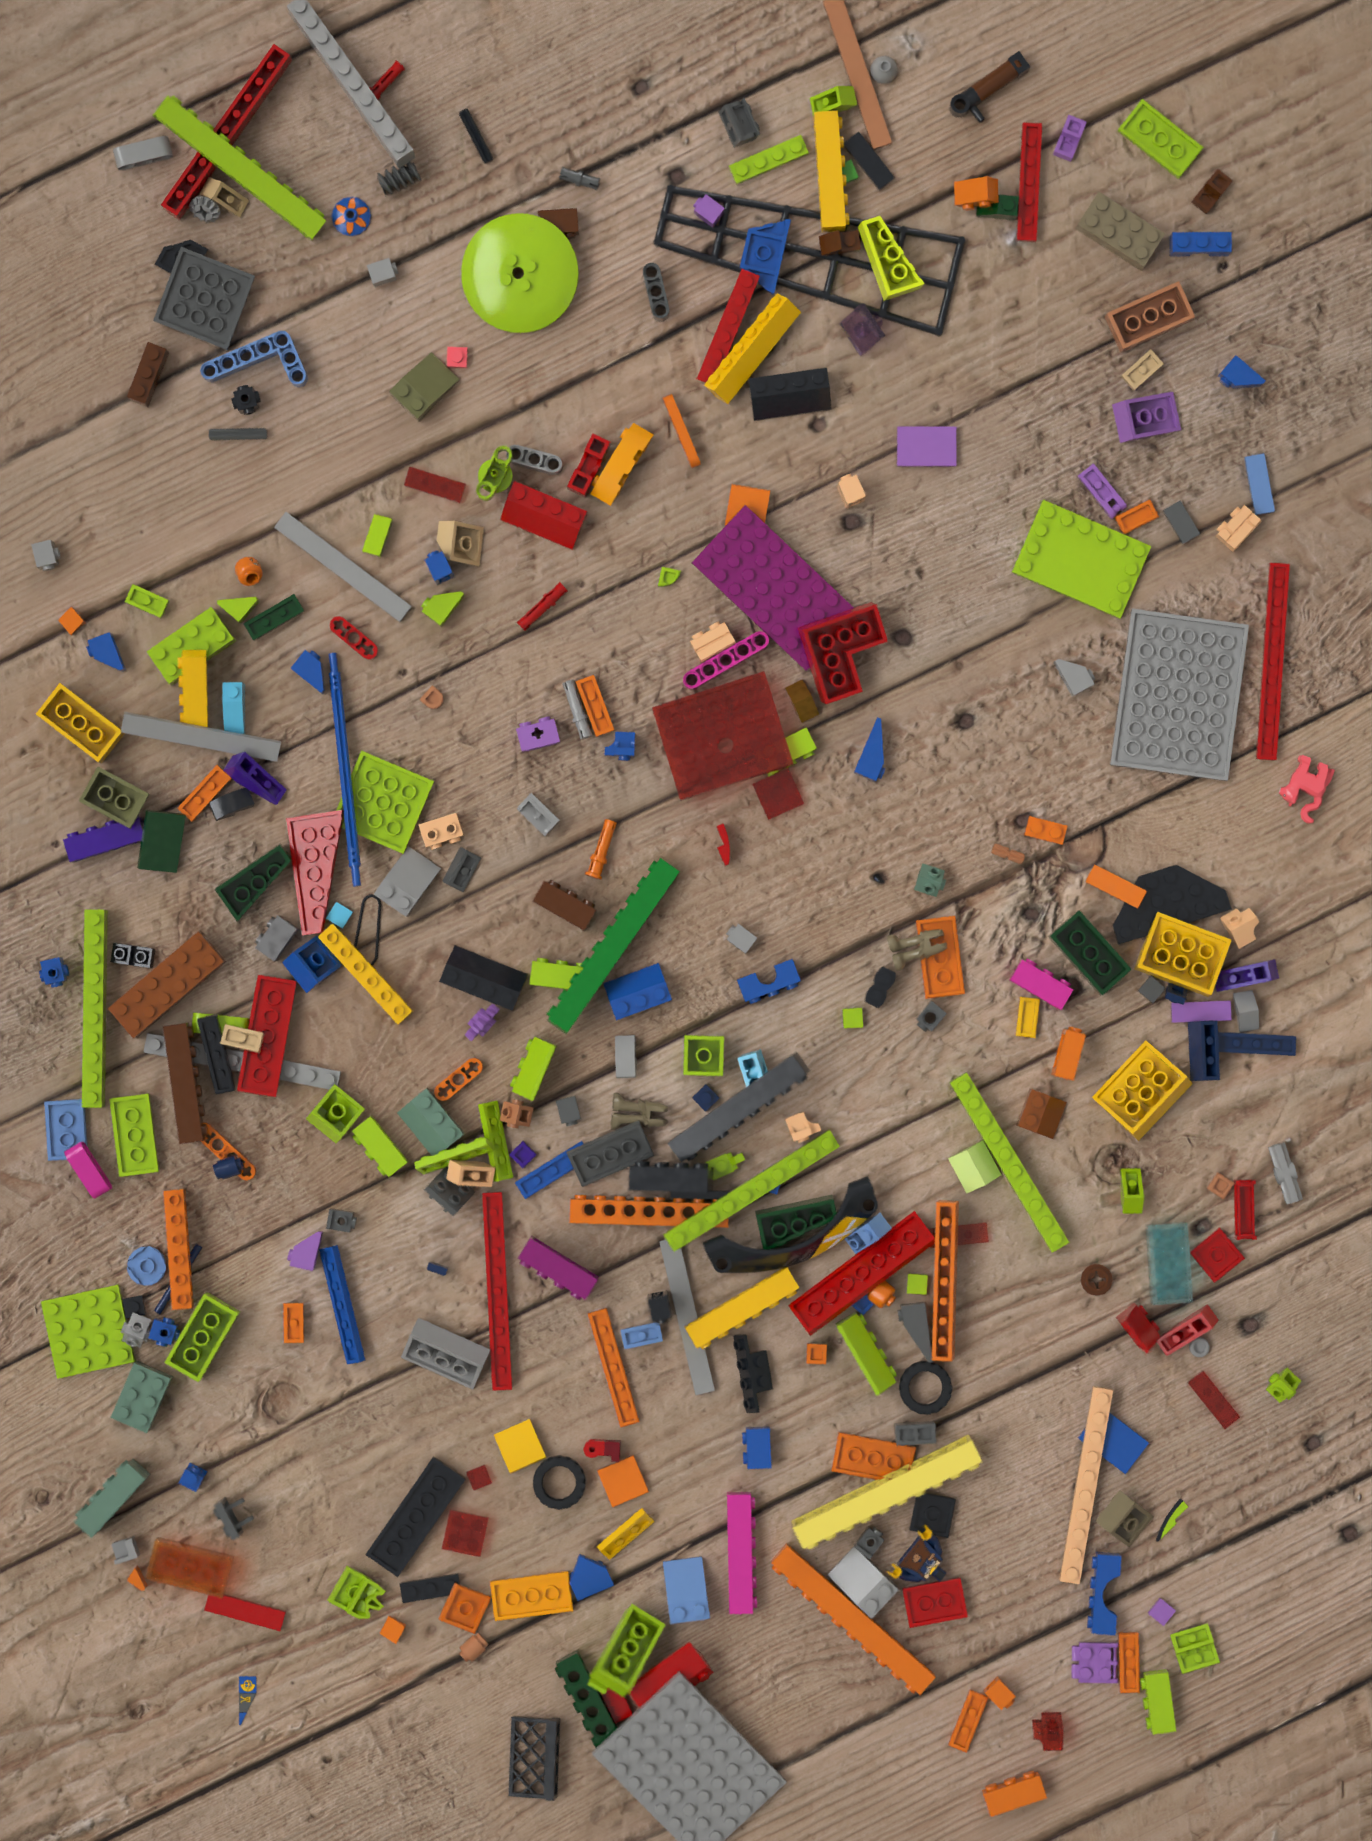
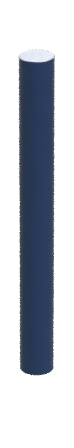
M195 1244L190 1252L191 1265L203 1248L198 1244ZM170 1285L154 1309L160 1315L171 1299Z

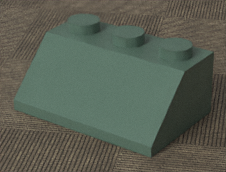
M428 1088L397 1112L431 1156L438 1154L441 1150H446L465 1134Z

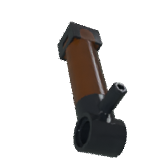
M1020 51L1009 57L1005 63L965 91L955 95L950 102V113L954 117L961 118L971 111L979 123L983 122L985 117L977 105L1016 78L1019 79L1029 72L1030 65ZM962 102L965 108L958 110L954 104Z

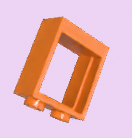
M1068 1027V1030L1063 1029L1051 1075L1074 1081L1086 1037L1085 1034L1081 1033L1082 1029Z

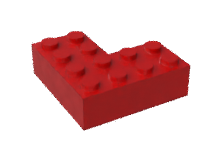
M870 602L798 627L820 701L824 704H829L863 692L851 654L888 642L877 604Z

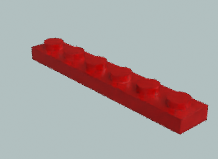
M1022 123L1016 241L1021 242L1037 241L1042 123Z
M741 269L697 376L698 380L706 383L710 375L720 366L722 360L728 356L759 281V275Z

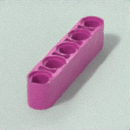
M763 631L755 632L688 671L683 677L684 686L689 690L697 689L761 652L768 646V635ZM757 636L765 638L766 642L763 646L755 644L754 639ZM740 646H746L749 652L747 655L741 656L738 654L737 649ZM729 656L732 660L731 664L728 666L722 665L720 662L721 657ZM705 666H712L715 670L714 674L710 676L705 675L703 672ZM690 675L696 676L698 680L693 686L688 685L686 682L687 677Z

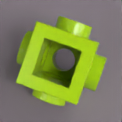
M1285 1368L1279 1374L1275 1372L1268 1381L1270 1383L1266 1390L1281 1403L1286 1398L1290 1400L1296 1394V1389L1301 1380L1292 1371Z

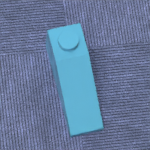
M222 682L224 731L245 734V684L242 682Z

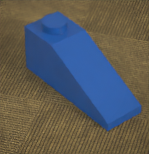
M878 717L854 770L855 774L876 782L877 778L881 779L885 768L882 767L884 764L881 718Z

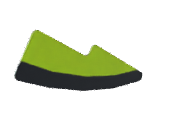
M1179 1499L1167 1514L1157 1535V1542L1177 1524L1175 1519L1188 1508L1182 1499Z

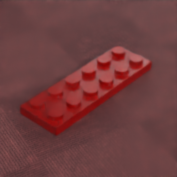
M264 975L257 976L248 1030L264 1033L260 1053L244 1050L237 1092L277 1098L297 981Z

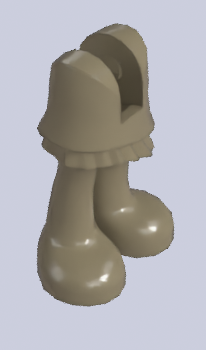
M925 930L920 932V935L906 939H899L893 934L888 935V944L893 953L919 945L918 949L893 954V963L896 970H903L905 964L910 960L919 958L922 961L925 957L927 959L946 950L947 943L931 946L930 939L943 936V930Z
M614 1093L613 1111L641 1112V1115H626L612 1112L611 1130H617L622 1124H631L638 1120L641 1125L648 1128L666 1126L667 1120L652 1118V1111L668 1112L667 1105L647 1100L644 1102L640 1099L638 1103L623 1100L619 1093Z

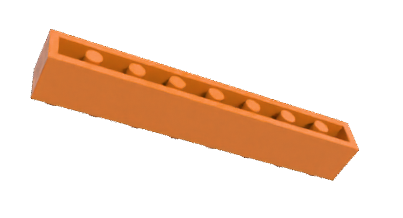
M939 1200L936 1202L932 1361L952 1362L955 1358L959 1201Z

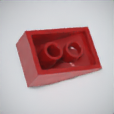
M1133 1303L1120 1313L1116 1319L1139 1349L1147 1354L1160 1338L1158 1333L1160 1328L1153 1320L1150 1322L1146 1318L1148 1313L1142 1305L1137 1306Z

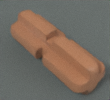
M999 844L993 845L992 854L1002 858L1007 857L1008 860L1018 864L1024 862L1025 854L1015 850L1010 851L1009 848Z

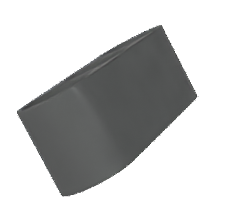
M648 263L643 268V279L651 313L656 321L663 322L669 317V305L661 271L657 264ZM649 269H654L657 271V275L650 278L646 275V272ZM659 288L662 293L660 296L655 297L651 295V290ZM658 307H663L666 309V313L659 316L655 313V310Z

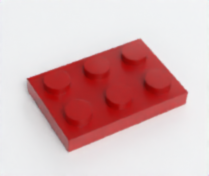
M960 1577L902 1588L909 1628L968 1617Z

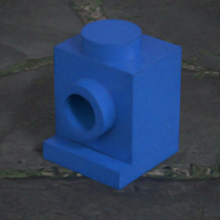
M189 1463L179 1484L197 1492L208 1471Z

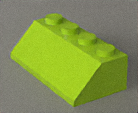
M854 1312L835 1323L877 1396L896 1383L894 1377L897 1374L892 1365L889 1367L886 1365L884 1360L887 1357L882 1348L878 1350L874 1343L877 1340L872 1331L868 1333L864 1327L867 1325V1322L862 1314L858 1316Z

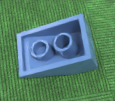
M702 1556L663 1561L670 1624L710 1619Z

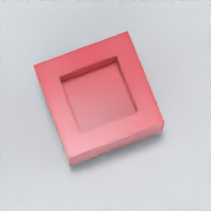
M448 347L447 367L467 368L468 348Z

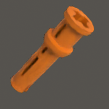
M605 819L595 853L590 856L591 863L585 875L602 880L601 873L604 864H607L606 855L617 822Z

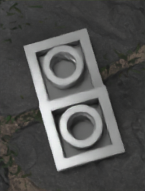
M635 1035L615 1036L616 1078H636Z

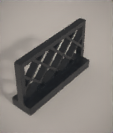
M511 1717L509 1796L546 1799V1801H554L558 1797L560 1718ZM516 1721L524 1722L529 1729L521 1735L516 1729ZM537 1723H546V1732L542 1736L533 1728ZM530 1730L538 1738L532 1745L523 1737ZM520 1739L528 1747L522 1754L515 1749V1745ZM538 1741H541L545 1746V1752L541 1756L533 1748ZM529 1750L537 1757V1760L531 1765L522 1757ZM519 1759L527 1767L521 1774L515 1769V1763ZM538 1761L544 1765V1772L540 1776L532 1768ZM528 1770L537 1778L530 1785L522 1777ZM518 1779L527 1787L523 1792H514V1783ZM539 1780L544 1786V1794L536 1793L531 1786Z

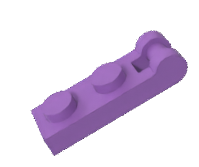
M1094 463L1077 476L1110 519L1117 516L1116 513L1120 510L1123 511L1127 508L1126 503ZM1113 499L1116 504L1110 507L1108 502Z

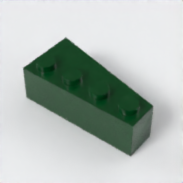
M280 843L218 885L214 890L235 920L238 921L292 859Z
M833 1195L755 1211L763 1249H773L781 1246L795 1237H799L812 1229L830 1222L836 1214Z

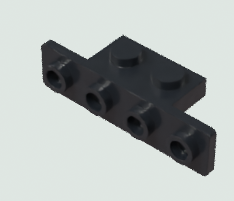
M734 1335L733 1346L737 1355V1368L740 1373V1386L744 1397L743 1405L746 1413H759L757 1393L773 1389L767 1350L750 1353L747 1335Z

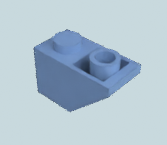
M878 1213L846 1237L845 1241L854 1253L857 1254L879 1240L892 1227L883 1215Z

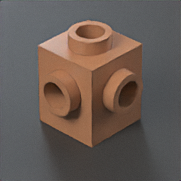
M512 1099V1103L504 1101L500 1121L507 1122V1126L512 1128H519V1125L530 1127L533 1107L523 1105L524 1101Z

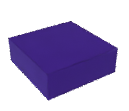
M522 1141L509 1155L523 1169L537 1154Z

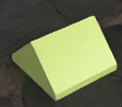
M983 1140L948 1158L966 1193L983 1187L1001 1176Z

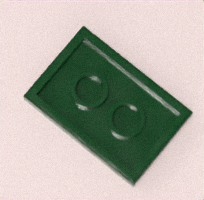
M146 810L137 864L138 869L177 873L186 818L185 814Z

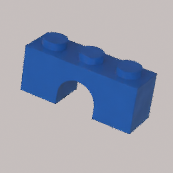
M1172 232L1170 235V256H1190L1197 253L1209 254V256H1229L1232 252V232Z
M793 959L774 966L776 979L769 985L762 984L758 980L756 973L737 979L744 1001H749L752 1004L760 1001V996L768 994V997L779 994V989L786 987L787 990L798 987L797 982L801 980Z

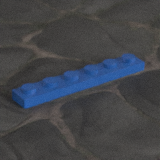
M338 1245L319 1249L346 1363L353 1364L366 1361Z

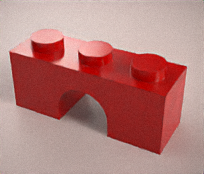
M592 433L584 450L583 457L567 485L568 490L584 498L586 497L611 446L610 441Z

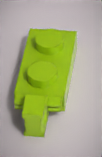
M730 1152L705 1163H708V1167H714V1181L738 1169L737 1164L744 1161L745 1157L743 1153L732 1156Z

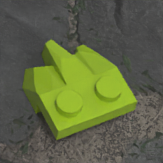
M346 1566L327 1600L329 1603L345 1610L348 1614L358 1619L370 1618V1608L379 1611L384 1607L376 1597L377 1595H383L386 1591L365 1574Z

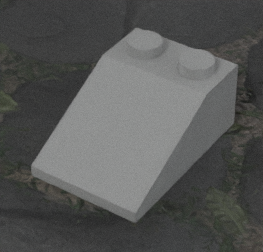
M408 846L404 854H402L377 888L374 895L408 917L441 868Z
M854 1547L827 1574L871 1619L899 1590L897 1585Z

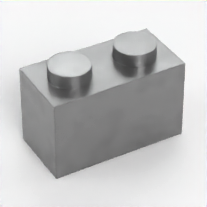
M278 915L276 918L272 917L266 925L268 930L265 934L261 933L255 941L257 944L255 948L273 961L278 960L299 930Z

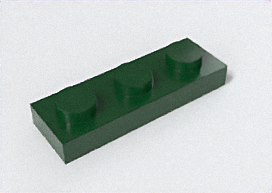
M293 594L243 624L252 640L255 641L305 611L296 595Z

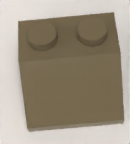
M1120 1490L1100 1513L1096 1522L1119 1541L1130 1547L1154 1516Z

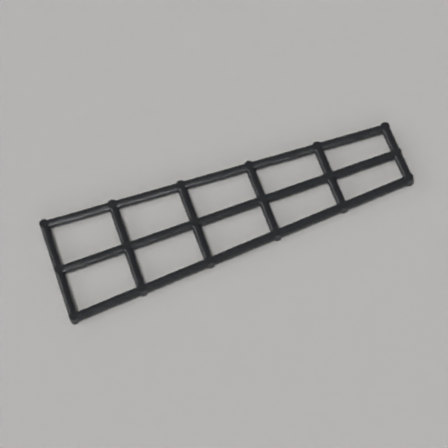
M668 185L654 238V246L740 273L739 264L719 258L724 235L746 240L748 233L726 227L732 204L782 213L780 222L789 219L790 215L820 220V212ZM673 194L694 198H703L706 194L714 201L723 202L725 212L720 218L719 225H715L712 228L706 222L669 213ZM849 217V225L859 226L862 221H865ZM667 221L715 232L716 237L711 255L662 240ZM886 224L890 232L898 234L896 243L902 250L906 235L956 244L947 282L918 275L924 284L945 289L936 327L887 312L890 299L884 301L882 298L880 309L831 294L838 263L873 271L869 262L841 256V254L821 256V250L786 242L784 250L829 260L831 263L824 291L778 277L777 285L939 337L943 333L965 238L963 236L959 237L908 228L906 226Z

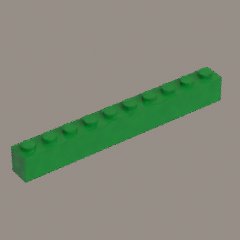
M660 858L658 862L653 861L648 868L650 874L647 878L644 876L637 884L639 889L636 894L631 893L625 901L628 903L624 910L620 908L614 917L617 920L613 926L608 925L603 933L605 935L603 941L600 942L598 940L592 948L594 954L591 958H585L581 964L583 969L580 974L575 973L569 981L572 985L568 991L564 989L558 997L561 1000L557 1006L552 1005L546 1014L549 1016L547 1022L563 1033L567 1034L678 876L680 871Z

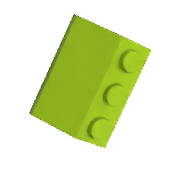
M534 1037L533 1040L529 1039L525 1048L528 1051L526 1058L522 1057L518 1068L521 1069L518 1076L514 1075L510 1085L513 1087L512 1092L531 1101L535 1100L557 1045L538 1037Z

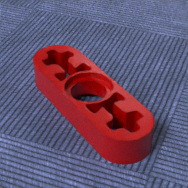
M336 616L330 621L331 631L367 660L376 658L378 655L376 644L346 619ZM336 621H343L342 626L345 629H348L349 626L352 628L346 632L345 637L341 636L344 634L341 629L335 630L336 626L334 623ZM354 632L358 633L360 636L359 641L355 644L350 643L348 640L349 635ZM363 639L367 640L364 642L367 647H374L372 649L373 655L368 654L366 656V650L360 647V650L357 649L362 644Z

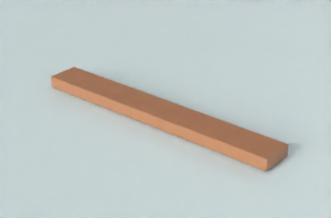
M824 0L823 5L850 84L854 87L856 101L873 150L891 145L892 141L844 0Z

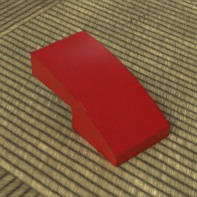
M723 823L716 826L724 844L717 847V850L724 865L727 866L730 859V845Z

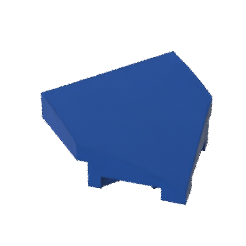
M579 1554L573 1572L570 1573L569 1581L577 1601L614 1586L607 1567L603 1565L602 1561H594Z

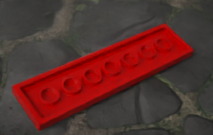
M913 1211L893 1226L879 1240L857 1253L788 1306L807 1333L812 1336L935 1244V1237L917 1213Z

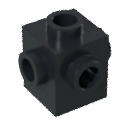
M243 385L233 392L232 404L234 410L238 409L240 414L249 415L255 413V410L260 409L258 404L261 402L260 395L253 387ZM248 396V401L243 402L242 398Z

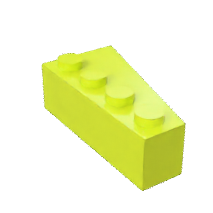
M881 216L862 221L858 226V230L883 300L886 301L921 289L924 285L923 280L919 278L915 268L905 257L904 251L894 240V236Z

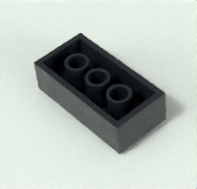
M649 1161L635 1162V1165L629 1166V1190L708 1193L713 1191L714 1167H708V1163H697L692 1167L689 1166V1163L677 1162L674 1163V1166H669V1162H657L654 1165H650Z

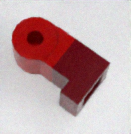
M590 1439L584 1445V1454L589 1458L611 1456V1462L620 1461L621 1440Z

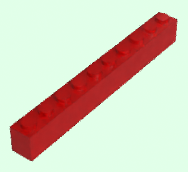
M273 44L213 129L216 134L220 135L221 133L230 140L229 144L233 146L292 62L290 54ZM197 152L161 203L162 208L180 221L190 207L191 200L197 197L208 177L212 176L217 167Z

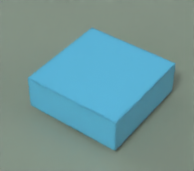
M336 902L326 919L343 929L353 911Z

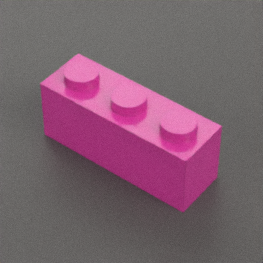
M1028 958L1026 961L1020 960L1009 981L1053 1007L1062 1010L1073 991L1070 988L1071 984L1063 979H1060V981L1054 979V974L1046 969H1043V971L1036 968L1037 964Z

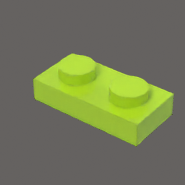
M132 584L125 603L162 619L169 600Z

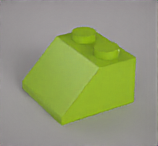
M334 1084L306 1120L337 1144L365 1108Z

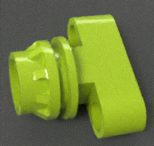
M507 446L496 448L492 458L484 462L479 469V483L476 493L483 501H489L494 497L495 493L505 491L512 482L513 474L510 464L513 455ZM502 451L509 453V457L505 461L498 459V454ZM481 488L490 492V494L488 496H482L480 494Z

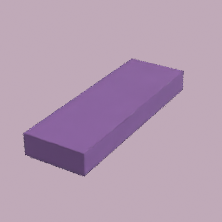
M1231 1001L1184 1002V1005L1171 1003L1172 1023L1231 1020Z

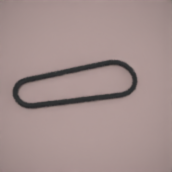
M371 894L365 896L361 904L354 946L357 948L365 901L373 897L378 901L375 958L371 963L373 966L378 958L381 901L377 896Z

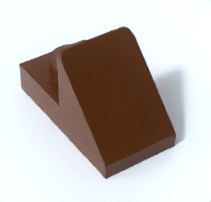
M836 230L819 236L821 256L861 250L858 230L847 232Z

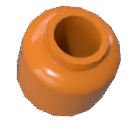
M244 557L235 565V573L243 585L253 586L262 579L263 571L255 558Z
M885 1280L867 1294V1299L878 1308H883L886 1305L890 1307L896 1299L894 1296L895 1288Z

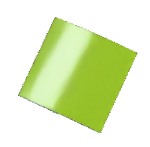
M1208 1623L1170 1635L1182 1675L1220 1663Z

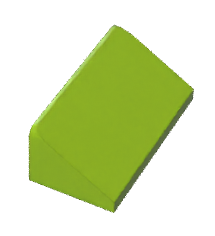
M374 514L362 552L381 558L393 522L391 518Z

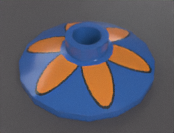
M343 198L333 208V225L344 235H359L370 224L371 214L369 207L359 198ZM353 212L354 217L348 218L347 214Z

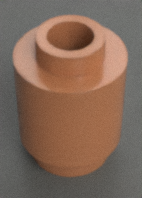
M477 1633L459 1647L461 1649L459 1654L466 1662L468 1660L473 1662L486 1650L489 1644Z

